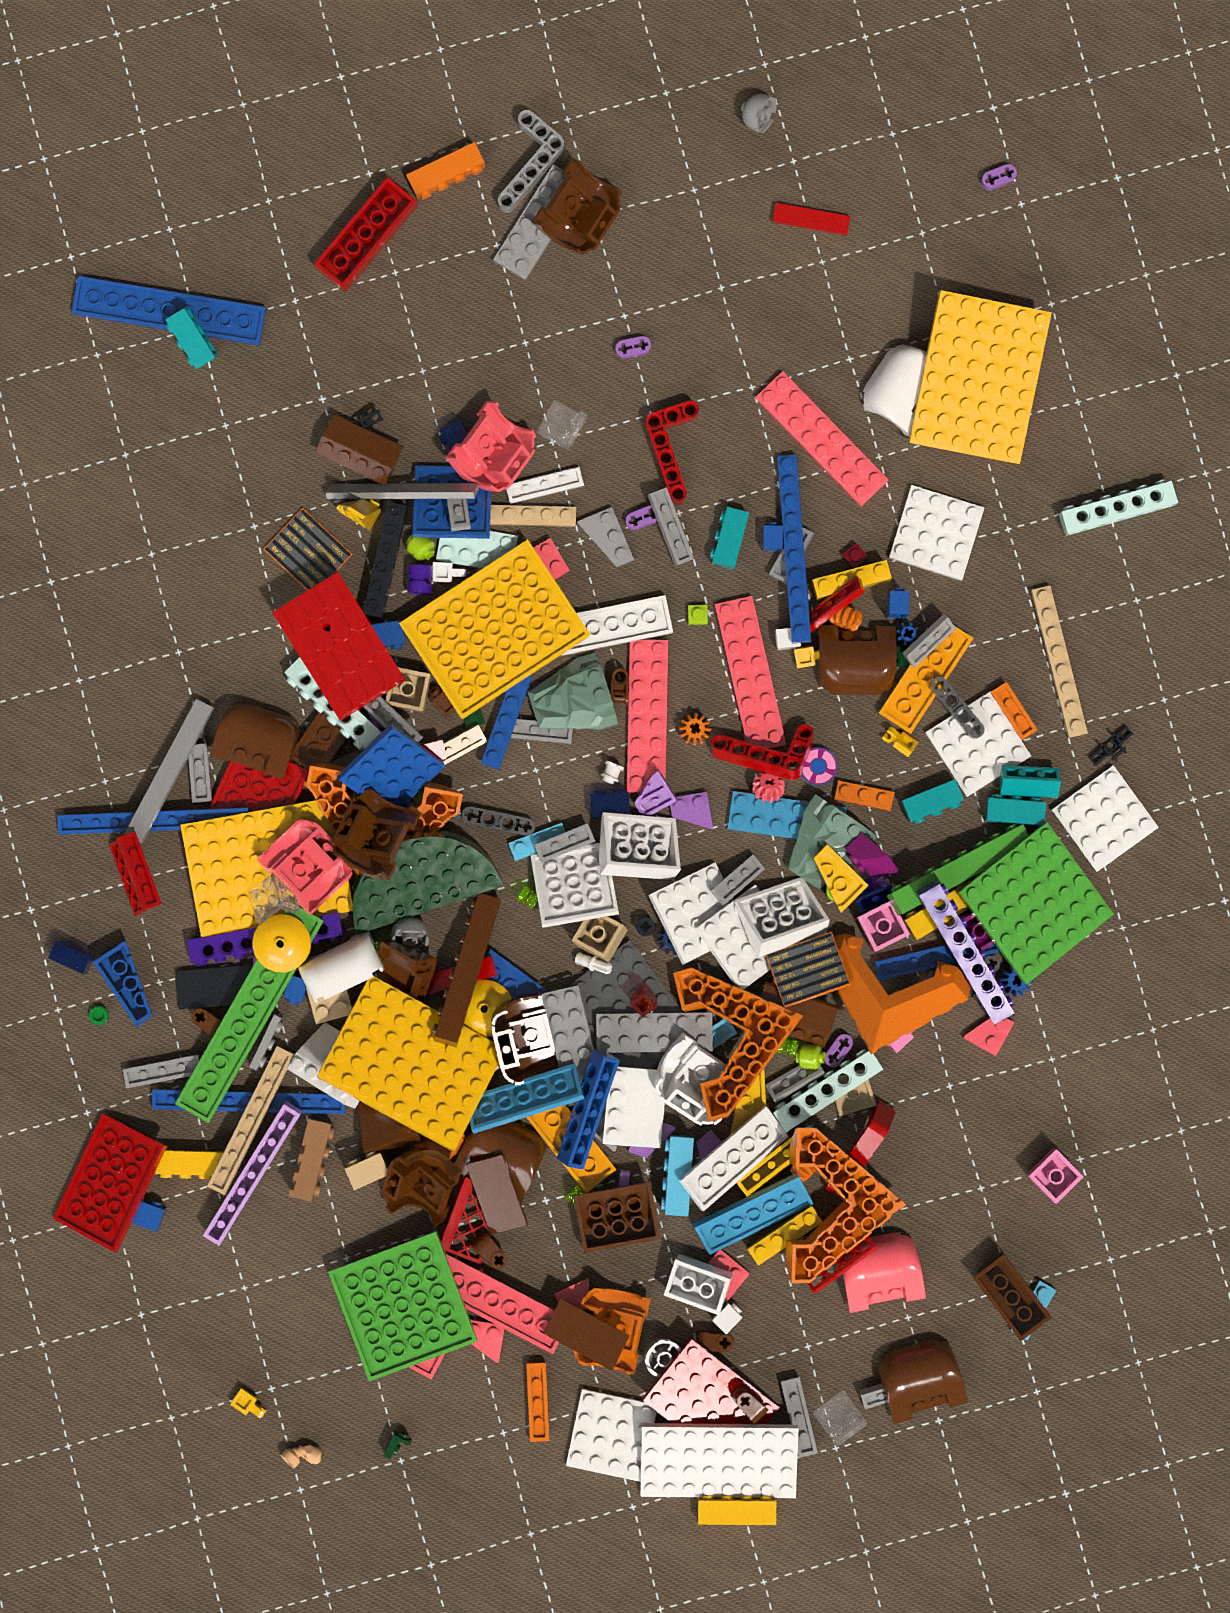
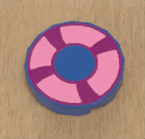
M812 748L801 776L812 785L821 786L827 784L837 773L838 764L836 757L825 748Z

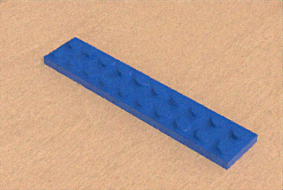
M78 276L72 314L169 331L166 327L167 322L165 319L188 305L207 337L260 346L266 307Z

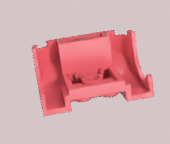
M486 401L477 413L479 420L462 443H456L445 458L468 483H478L479 488L486 491L500 492L507 490L513 484L533 456L536 434L533 429L521 428L507 420L500 412L497 401Z
M300 819L296 821L256 859L269 873L273 872L299 899L297 903L309 915L314 913L353 874L350 867L333 855L332 838L317 823Z
M900 1232L870 1237L878 1249L843 1273L850 1313L868 1310L869 1304L906 1297L907 1302L926 1298L921 1265L912 1237L901 1235ZM861 1241L859 1250H865L871 1245L869 1242ZM845 1253L843 1261L849 1262L852 1260L853 1254Z

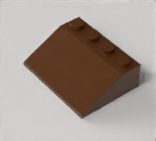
M359 1101L358 1111L364 1153L421 1144L420 1133Z
M650 1182L574 1195L584 1253L660 1239Z

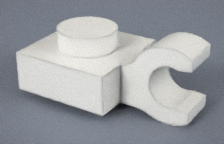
M433 562V581L452 582L453 576L466 577L467 569H453V563Z

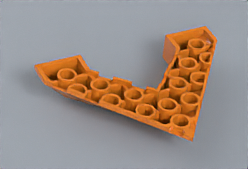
M334 764L310 765L307 786L314 795L318 806L335 834L353 799L346 785L340 782L337 777L346 767ZM430 782L425 784L422 799L413 805L422 814L414 830L408 829L407 833L420 830H439L448 820L459 813L463 793L441 784Z
M846 933L833 936L840 956L843 958L842 962L851 984L838 989V993L851 1018L854 1019L855 1026L862 1039H865L871 1055L884 1045L888 1046L900 1039L904 1034L911 1033L930 1022L932 1018L938 1015L941 1016L953 1009L957 1004H962L968 1000L971 984L967 977L958 967L938 962L934 977L888 996L860 955L864 939Z
M689 968L675 972L673 974L684 1012L691 1013L707 1009L746 1032L720 1077L700 1083L709 1122L728 1117L803 1015L785 1009L782 1006L699 972L696 969Z
M815 1127L795 1129L790 1142L789 1163L795 1167H813L844 1201L806 1239L786 1240V1264L790 1283H811L823 1270L826 1271L837 1262L839 1257L844 1253H848L868 1237L876 1227L879 1228L890 1219L892 1214L906 1206L902 1200L896 1197Z

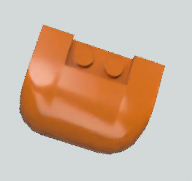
M593 1288L583 1297L580 1308L630 1335L614 1369L629 1375L635 1374L639 1356L637 1349L644 1317H647L651 1297L614 1288ZM574 1351L575 1358L579 1364L604 1367Z

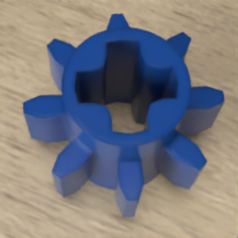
M902 623V631L896 630V633L900 634L897 641L902 640L903 646L908 642L912 644L914 638H919L916 635V631L919 628L914 629L912 623L907 627ZM905 630L907 632H912V635L910 636L911 639H909V637L903 636Z

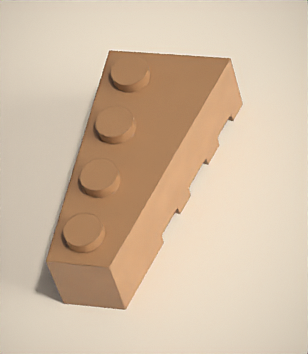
M313 1118L308 1119L302 1142L303 1150L301 1149L298 1157L299 1166L293 1176L294 1187L293 1190H290L289 1197L311 1202L315 1199V1196H319L321 1185L318 1184L319 1179L324 1177L326 1166H323L324 1158L328 1159L330 1147L327 1146L329 1139H333L335 1128H332L333 1123Z

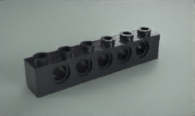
M387 503L363 609L366 617L380 620L384 618L408 508L405 505Z

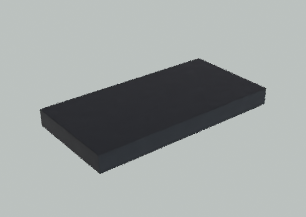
M253 965L176 971L179 1010L230 1006Z

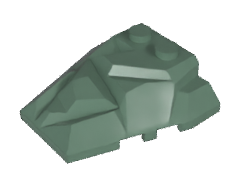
M596 653L576 658L528 692L539 729L563 730L564 728H575V730H602L618 725L613 702Z
M814 794L803 811L801 827L798 828L797 841L793 846L787 868L820 889L826 883L813 857L826 844L848 865H851L853 862L848 858L850 854L846 851V848L861 832L872 842H874L877 836L847 814Z

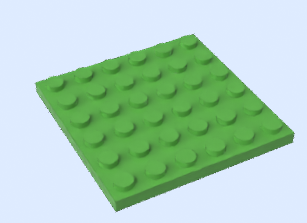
M1048 822L1039 826L957 892L1018 977L1026 985L1114 915Z
M437 1231L328 1272L369 1382L478 1341Z

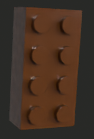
M1005 1254L973 1277L1020 1341H1023L1053 1318Z

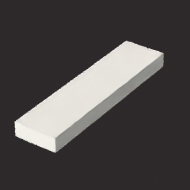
M580 467L513 483L507 489L510 504L584 486Z

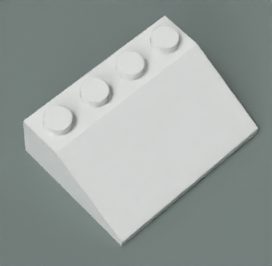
M603 812L599 848L600 875L673 880L681 870L676 818Z
M801 877L734 901L748 940L758 957L826 934L829 918L805 880Z
M324 1022L296 1052L287 1069L344 1105L356 1108L359 1100L316 1077L340 1032Z
M624 1066L617 1067L606 1102L603 1144L651 1148L661 1147L665 1103L659 1098L656 1091L655 1076L657 1070Z

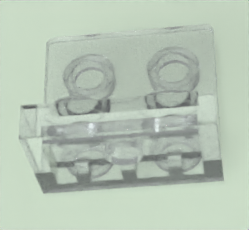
M554 400L540 424L537 434L570 451L588 418L587 414L583 411L578 413Z
M274 873L249 892L258 924H262L280 909L292 913L300 910L297 897Z
M844 1390L838 1392L813 1411L814 1416L828 1433L836 1447L868 1425L863 1415Z

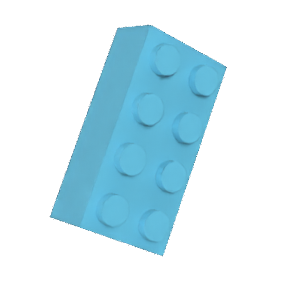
M670 1134L669 1139L665 1140V1151L668 1152V1158H664V1171H667V1177H663L662 1189L666 1193L665 1197H661V1210H664L665 1215L688 1216L690 1195L679 1182V1179L692 1169L693 1136Z

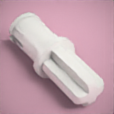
M579 952L575 958L577 965L587 967L590 971L596 970L605 974L612 971V964L599 960L596 956L591 957Z

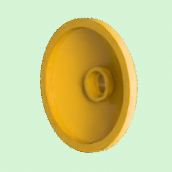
M286 914L273 915L262 921L257 927L253 936V951L257 960L265 968L274 972H289L301 966L307 959L311 949L310 934L306 926L299 919ZM279 940H282L284 942V946L282 948L277 946V942Z
M477 981L464 1026L485 1038L493 1037L491 1032L492 1014L497 1007L512 999L507 989L495 981ZM486 1005L488 1007V1011L486 1013H483L481 1011V1006Z

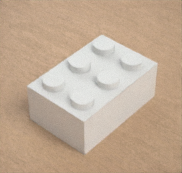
M679 1254L675 1259L664 1296L719 1315L734 1273Z

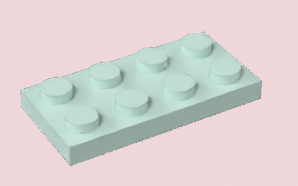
M490 531V539L440 538L436 561L483 569L514 549L517 545L518 536Z

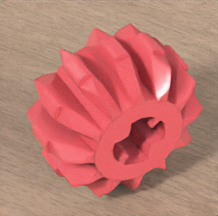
M759 772L753 780L752 791L755 793L756 799L762 798V803L768 800L771 804L773 800L778 801L782 797L785 783L781 777Z

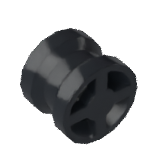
M641 918L636 924V930L641 936H650L655 930V923L650 918Z

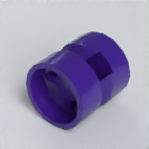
M409 565L408 577L411 580L407 584V593L432 594V582H430V579L433 577V566Z

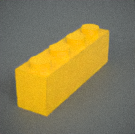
M887 560L813 579L811 584L816 601L830 597L856 576L862 580L864 588L890 581L892 577Z
M964 881L956 885V889L946 895L949 901L953 899L958 907V910H956L957 915L969 909L957 892L970 881ZM938 899L934 906H941L944 900ZM924 904L922 905L923 909L916 912V910H913L905 915L907 919L904 920V923L915 940L922 938L937 928ZM946 916L944 922L946 923L953 919V916Z
M792 1137L736 1182L747 1197L790 1165V1142Z
M165 1150L155 1174H160V1178H172V1175H179V1178L188 1179L191 1178V1175H199V1179H210L224 1151Z
M809 1206L756 1240L747 1249L759 1266L786 1247V1240L799 1239L821 1224L822 1220L814 1208Z
M702 1495V1497H698V1524L776 1525V1498L761 1495L760 1498H753V1495H741V1498H733V1495H722V1497Z

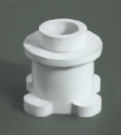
M606 761V768L603 774L601 773V776L604 777L603 781L610 784L618 782V776L620 771L624 770V767Z

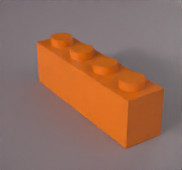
M473 142L406 176L417 200L420 198L423 200L430 197L437 190L443 191L447 189L449 184L453 182L460 183L464 181L466 176L470 174H479L485 168V162L476 143Z

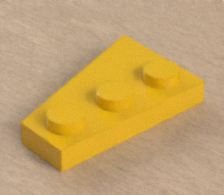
M826 844L813 859L840 913H842L868 884Z

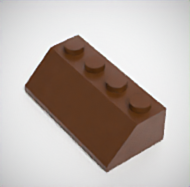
M334 414L321 437L315 453L385 485L391 479L404 446Z
M765 982L760 997L784 1007L777 985ZM812 998L785 1008L803 1015L789 1036L825 1047L839 1006Z

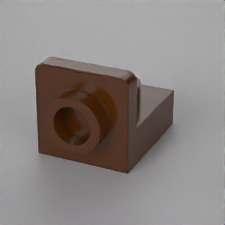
M440 685L430 690L427 697L445 717L455 710Z

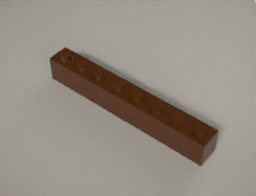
M482 893L478 894L477 898H473L471 905L473 914L467 917L465 927H468L466 934H462L460 944L463 946L461 952L457 951L454 960L457 963L456 969H451L449 980L452 982L450 988L446 987L443 998L446 1001L444 1006L440 1005L437 1016L440 1017L439 1024L435 1023L432 1035H435V1042L457 1048L501 904V899Z

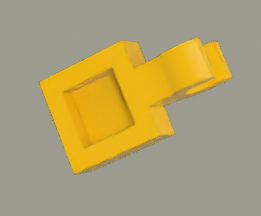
M813 645L794 648L797 668L816 665L815 660L819 659V649L814 650Z
M891 726L882 737L888 743L894 742L893 747L907 757L910 756L919 743L905 732L900 734Z
M244 1388L240 1389L230 1404L244 1415H247L250 1411L259 1418L263 1417L267 1411L255 1404L258 1398Z

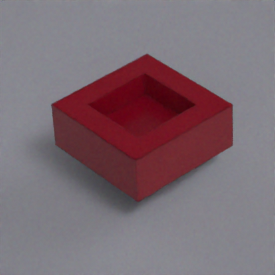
M857 543L841 555L852 569L857 568L868 558V555Z

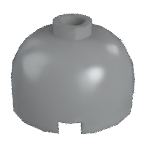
M762 93L751 96L741 107L744 124L755 132L764 133L772 124L773 119H770L772 112L776 113V99Z
M414 917L400 919L391 930V941L420 951L419 948L424 946L425 949L429 944L428 928L422 920Z
M668 1338L653 1340L644 1352V1362L647 1369L652 1375L659 1377L681 1348Z

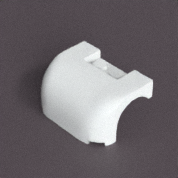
M902 344L891 348L867 382L863 390L865 392L863 406L867 411L881 415L894 423L905 436H910L927 352Z
M369 931L351 937V940L318 956L315 954L307 958L298 967L314 1003H317V999L320 997H324V1000L368 980L373 977L372 973L378 969L380 971L384 970L373 945L375 942Z
M682 1032L665 1052L658 1065L655 1085L659 1098L701 1126L702 1124L709 1125L713 1123L716 1125L722 1118L709 1122L700 1083L718 1079L728 1063H723L699 1047L698 1042Z

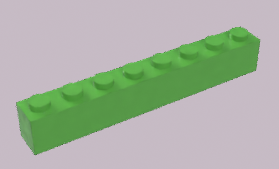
M1013 824L1006 828V833L1000 835L998 832L990 836L989 839L991 841L985 844L981 841L973 845L974 850L968 852L966 849L956 854L957 859L952 861L949 858L941 862L942 867L936 870L932 867L924 871L925 875L923 877L915 876L907 880L909 884L904 887L899 884L892 888V893L888 894L887 897L897 916L921 905L923 902L916 891L937 880L939 884L944 883L947 890L983 872L1029 835L1024 825L1016 826V824Z

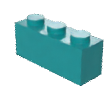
M188 305L165 319L167 329L176 336L177 345L181 350L184 349L188 355L186 358L191 366L198 369L219 355Z
M727 507L726 512L722 511L719 521L723 523L721 530L717 529L714 539L718 541L717 547H712L710 559H713V565L734 570L749 512Z
M1002 765L999 780L1000 795L1058 798L1061 784L1060 768Z
M955 779L900 802L908 822L914 821V824L925 821L924 817L931 814L932 817L943 813L942 809L949 807L952 810L960 807V802L964 801Z
M992 795L991 798L986 799L985 822L1041 826L1045 823L1046 802H1041L1040 798H1030V801H1023L1022 797L1011 796V799H1003V795Z

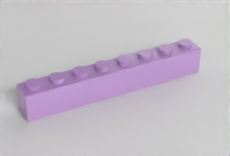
M287 1101L284 1103L203 1234L205 1238L220 1246L298 1120L302 1110Z

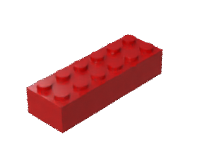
M387 177L314 263L316 270L346 293L418 207L417 201Z

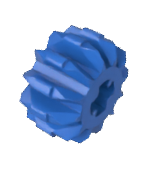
M1008 966L1010 973L1003 970L1002 973L1006 975V978L1000 977V981H1006L1005 984H1002L1003 987H1008L1005 993L1009 995L1013 990V997H1017L1018 992L1021 996H1024L1023 989L1026 991L1031 989L1021 980L1018 982V986L1013 984L1014 976L1016 975V978L1019 977L1013 968Z

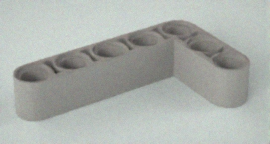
M523 110L518 115L519 127L541 147L499 195V209L504 213H510L518 206L564 151L562 136L530 110ZM527 117L532 121L530 124H524L522 120ZM538 130H545L547 132L544 136L536 134ZM559 142L561 146L555 149L551 147V144ZM541 156H546L549 160L541 163L538 159ZM529 170H534L536 175L528 177L526 173ZM518 184L524 186V189L520 192L514 190V187ZM510 199L512 203L509 206H504L502 201Z

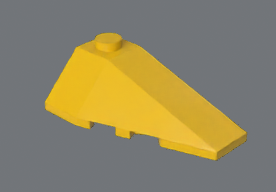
M360 499L336 506L338 512L369 531L382 512L378 508L379 504L372 499L369 501Z

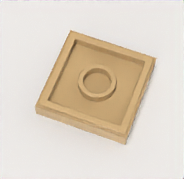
M865 1068L857 1070L855 1073L862 1074ZM847 1074L838 1076L840 1084L848 1083L849 1077ZM866 1080L835 1100L839 1117L876 1106L869 1080Z

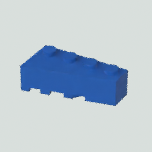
M126 941L93 962L136 1027H139L153 1017Z

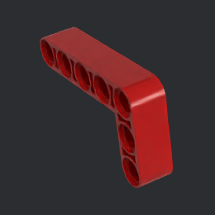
M687 401L650 413L646 417L645 422L665 487H667L672 503L676 505L682 504L685 501L687 492L666 429L695 420L698 417L699 406L694 401ZM693 407L696 412L693 415H688L685 409ZM669 413H675L677 415V419L675 421L668 420L667 415ZM657 419L659 425L652 427L649 425V421ZM657 437H663L665 443L662 445L656 444L655 439ZM667 454L671 457V461L663 463L661 456ZM673 472L677 475V479L669 481L667 474ZM679 490L683 493V497L675 499L673 492Z
M800 725L796 730L787 754L724 735H716L712 738L711 753L714 758L788 780H797L802 774L811 751L814 731L809 725Z
M880 1100L872 1110L865 1129L847 1153L849 1157L863 1168L886 1137L896 1110ZM827 1183L825 1189L841 1198Z

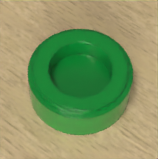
M95 1006L89 1012V1019L95 1025H103L109 1019V1012L103 1006Z

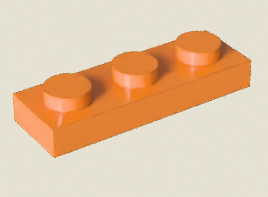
M1007 682L990 692L1021 740L1038 730Z
M838 780L834 800L891 811L894 792Z

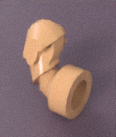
M299 1445V1448L285 1449L280 1456L289 1466L295 1468L300 1463L299 1457L301 1456L311 1464H318L321 1461L322 1451L315 1446Z

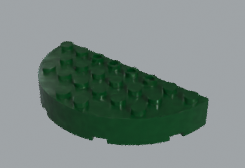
M430 830L406 833L394 858L397 866L390 881L368 877L359 873L353 890L352 900L356 933L358 935L397 922L400 919L412 917L504 886L501 875L492 859L478 845L463 836L447 831Z

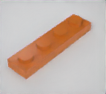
M546 1362L526 1363L530 1442L549 1441Z

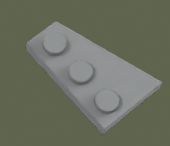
M612 507L577 521V524L588 534L616 568L634 561Z

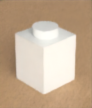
M791 628L775 630L777 650L801 647V643L792 644Z
M727 1302L720 1314H716L712 1321L727 1334L742 1319L740 1314L742 1310L735 1303L730 1305Z

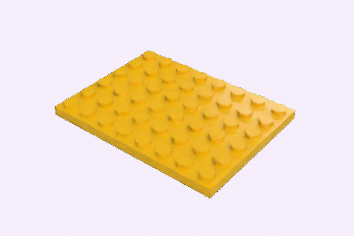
M939 290L908 443L1020 464L1052 312Z
M528 539L399 623L462 720L591 636Z
M316 800L180 825L201 938L257 928L268 917L283 914L290 901L301 907L297 903L299 899L273 872L269 873L256 859L300 819L317 823L333 839L334 833ZM349 880L339 887L312 914L323 916L353 911Z
M373 976L366 981L316 1077L445 1148L455 1151L499 1064L494 1042L465 1026L462 1028L457 1048L435 1042V1035H432L434 1024H439L440 1017L437 1016L438 1011Z

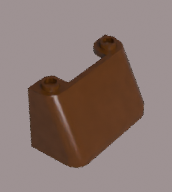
M390 940L381 941L377 951L378 956L384 959L382 963L384 970L379 972L378 979L424 1004L437 959L430 954Z

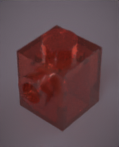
M644 984L630 995V1005L643 1018L656 1009L657 996Z

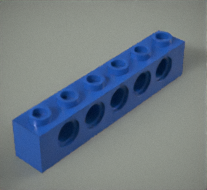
M592 1050L581 1083L584 1099L576 1101L556 1158L567 1167L584 1169L620 1061L610 1053Z

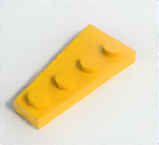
M764 1069L737 1104L730 1135L763 1106H766Z

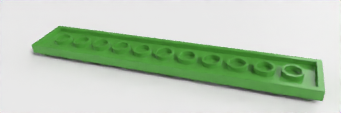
M291 901L283 913L299 919L306 926L310 934L311 943L324 920L314 914L309 915L303 908ZM279 940L277 942V946L282 948L284 946V942L282 940ZM256 960L176 1101V1105L208 1123L211 1121L296 969L289 972H274L265 968Z

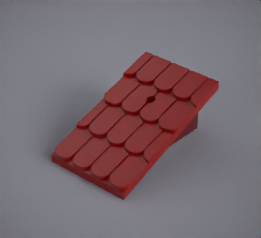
M338 572L272 612L340 721L405 681L404 676Z

